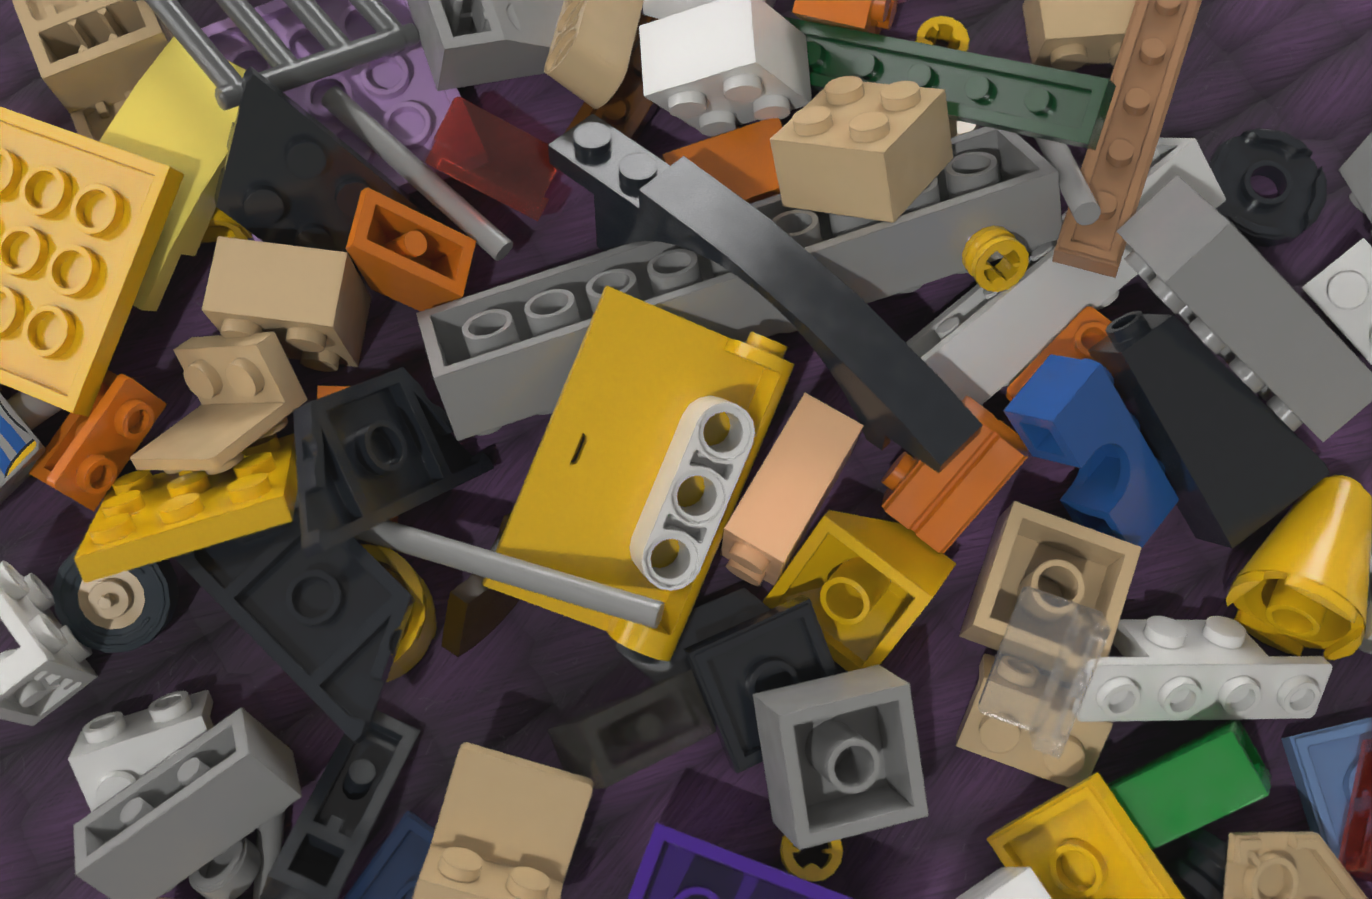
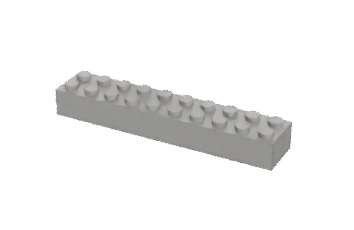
M982 127L952 137L953 159L894 223L784 207L781 194L750 204L777 224L851 288L866 304L897 293L916 291L926 283L953 274L968 273L962 263V252L971 236L982 228L993 225L1006 228L1025 246L1028 253L1037 249L1039 245L1057 240L1062 228L1058 170L1017 133L990 127ZM655 241L625 244L416 313L433 378L457 441L475 435L483 436L494 433L504 425L537 414L546 415L553 413L605 285L746 343L750 332L769 337L778 333H791L797 331V329L761 294L719 264L680 246ZM997 251L989 257L987 262L1001 259L1003 256Z

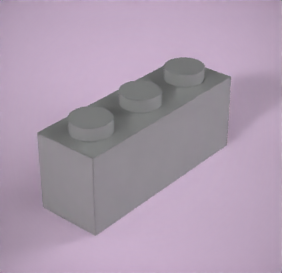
M241 707L73 825L75 875L110 899H157L161 895L167 894L182 880L215 857L226 853L235 843L271 818L283 813L288 806L302 797L293 751Z

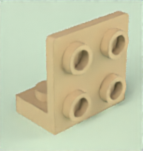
M261 332L250 336L224 338L222 335L191 337L173 349L184 370L186 384L197 395L202 405L133 454L130 459L136 470H164L166 474H174L183 470L206 471L207 474H218L237 465L244 457L242 451L257 439L268 437L283 429L288 424L287 416L308 399L275 332Z
M463 743L457 754L434 836L412 899H560L563 882L592 795L594 785L592 779L471 743Z

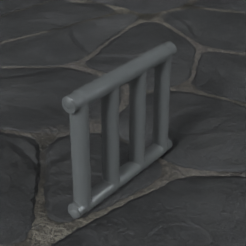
M145 0L217 87L215 89V98L220 108L226 111L239 106L243 91L241 85L243 78L177 0ZM215 0L272 67L259 73L282 92L403 51L405 48L420 42V35L416 26L413 23L402 25L381 0H348L377 32L353 41L347 38L315 0H283L325 49L297 59L247 0Z

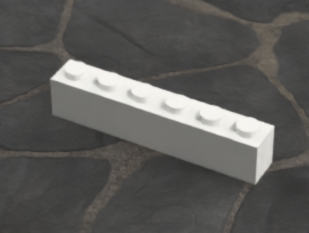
M1159 138L1136 212L1176 175L1215 209L1226 201L1195 138ZM1067 211L1062 214V225ZM1057 240L1039 245L1037 249L1028 253L1029 265L1024 276L1017 284L999 292L987 291L977 284L908 340L906 344L947 384L961 401L967 395L983 406V403L1002 387L1009 386L1085 307L1091 306L1099 310L1111 304L1118 297L1119 289L1137 275L1134 269L1124 260L1133 251L1129 244L1126 243L1116 278L1053 262L1052 259Z

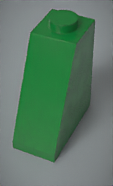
M1234 719L1207 731L1106 785L1152 850L1268 796L1272 775L1240 719Z

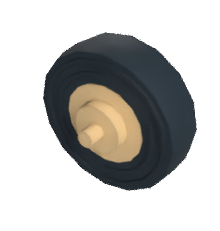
M77 547L60 566L52 590L55 613L62 625H67L76 640L84 646L105 653L129 652L153 641L172 620L179 598L177 575L168 559L84 583L74 560L79 549Z

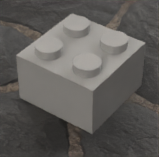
M874 665L753 694L772 820L799 850L928 816L911 690L908 682L882 666Z

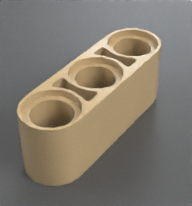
M564 0L544 72L592 108L598 109L605 105L615 94L627 72L644 0Z

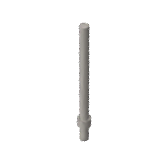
M298 493L296 497L295 508L299 507ZM390 520L354 536L357 541L363 540L657 629L664 611V602Z

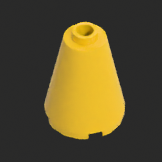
M1343 475L1325 477L1301 495L1233 580L1226 597L1227 607L1234 603L1238 609L1234 620L1243 625L1246 632L1260 642L1288 654L1301 656L1303 648L1309 647L1325 649L1323 657L1326 660H1337L1353 655L1362 644L1366 632L1372 545L1371 495L1358 481Z

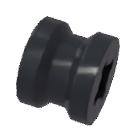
M1197 828L1191 831L1185 838L1187 848L1179 858L1168 859L1163 867L1181 894L1187 899H1223L1228 845L1204 829Z

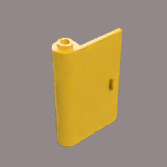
M605 285L495 552L664 602V611L657 629L488 578H484L483 586L607 631L609 636L616 642L645 656L662 661H671L723 537L724 528L732 516L795 364L783 359L787 346L754 332H750L746 343L726 337ZM709 395L721 397L739 405L748 412L753 420L755 429L753 445L696 578L681 589L673 591L660 589L650 583L632 561L629 549L631 537L682 414L688 405L697 398ZM725 412L714 414L706 422L703 434L707 445L719 444L729 434L730 421ZM583 434H584L585 440H584V442H583V445H582V447H581V450H580V452H579V455H578L576 461H574L573 463H571V461L574 460L575 457H576V455H577V452H578L579 447H580V445H581V442H582V440H583ZM692 476L682 482L677 493L679 506H692L700 500L705 488L702 476ZM667 539L656 545L650 559L652 567L662 568L674 562L679 552L678 540Z

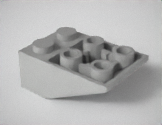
M407 0L419 32L420 41L437 91L545 73V63L564 0Z

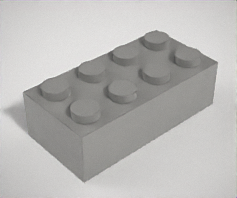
M1178 175L1116 231L1133 249L1124 260L1175 314L1178 313L1189 324L1188 326L1216 355L1219 354L1228 363V366L1255 394L1258 393L1267 401L1266 404L1292 431H1295L1304 423L1324 442L1372 402V372L1247 239Z

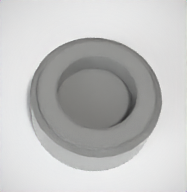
M244 837L226 853L215 857L189 876L190 884L193 889L206 899H236L248 889L257 876L261 864V854L257 846L247 837Z

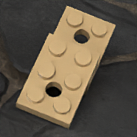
M12 0L43 81L70 113L77 133L100 141L135 85L173 38V34L145 0L136 2L133 0Z

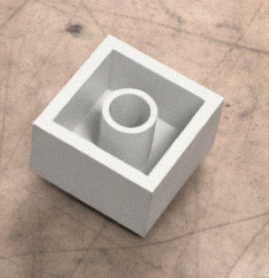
M716 0L639 26L644 97L667 110L671 115L678 117L699 130L703 135L718 136L735 130L737 125L755 120L762 121L770 118H779L781 120L790 115V110L804 107L812 100L806 35L763 0Z

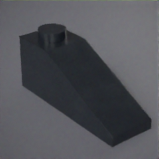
M376 710L367 737L360 744L353 742L345 733L343 734L265 881L260 899H338L420 730Z

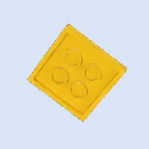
M275 433L268 437L257 439L242 451L244 457L237 465L218 474H207L206 471L183 470L174 474L162 472L152 475L150 470H138L117 478L106 493L74 557L84 583L293 521L298 491L295 434L278 438Z

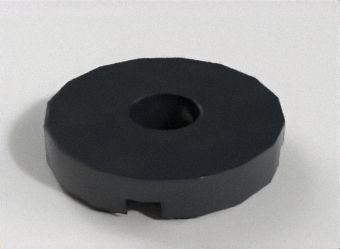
M1256 128L1244 131L1241 136L1228 139L1220 145L1208 162L1226 198V201L1217 207L1216 210L1254 246L1273 247L1289 243L1309 229L1317 221L1326 203L1327 178L1322 166L1318 169L1316 163L1310 158L1313 152L1302 141L1278 130ZM1258 175L1271 179L1278 190L1277 198L1267 199L1259 196L1251 186V177Z

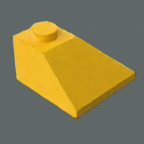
M828 510L763 603L772 609L801 595L809 598L832 659L849 672L882 663L932 600L957 563L945 554L935 551L917 537L913 530L907 529L900 523Z

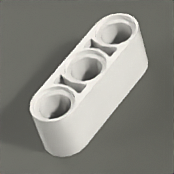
M709 395L697 398L688 405L682 414L631 537L629 549L632 561L648 581L660 589L670 591L681 589L696 578L753 445L755 429L750 415L739 405L721 397ZM725 412L730 421L729 434L719 444L707 445L703 434L706 422L714 414ZM692 476H702L705 488L700 500L692 506H679L677 493L682 482ZM667 539L678 540L679 552L674 562L662 568L652 567L650 559L656 545Z

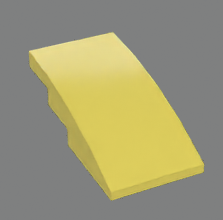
M174 36L135 85L99 141L165 164L185 174L133 306L144 311H157L181 254L195 256L216 209L214 196L220 171L226 162L228 153L227 142L232 122H235L239 108L237 106L226 111L220 108L215 98V89L217 87ZM228 60L243 78L247 69Z

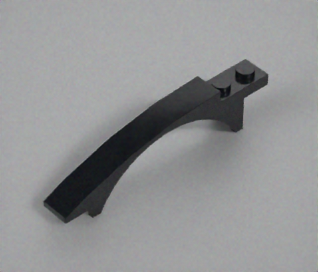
M593 113L548 145L550 164L594 194L596 244L598 248L602 251H607L625 244L641 241L668 243L698 253L739 277L770 302L811 345L844 392L859 423L864 425L862 430L866 440L882 451L892 440L934 471L940 473L980 434L982 424L947 384L851 288L770 218L688 158L683 156L670 166Z

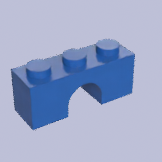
M1050 354L1003 411L1033 457L1079 468L1073 484L1060 499L1074 523L1143 547L1179 501L1165 475V467L1153 455L1140 432L1138 420L1126 408L1113 385L1114 379L1111 373L1101 363L1088 358L1081 360Z

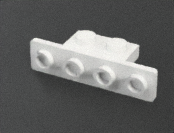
M1151 616L1148 619H1120L1113 644L1124 657H1091L1086 661L1072 706V712L1080 722L1311 718L1316 713L1333 667L1323 656H1268L1248 635L1243 625L1223 616H1211L1207 620H1175L1166 616Z

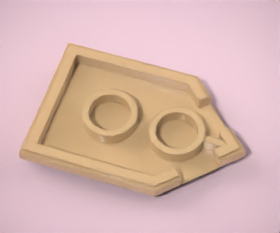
M1315 832L1229 833L1223 899H1368L1322 837Z

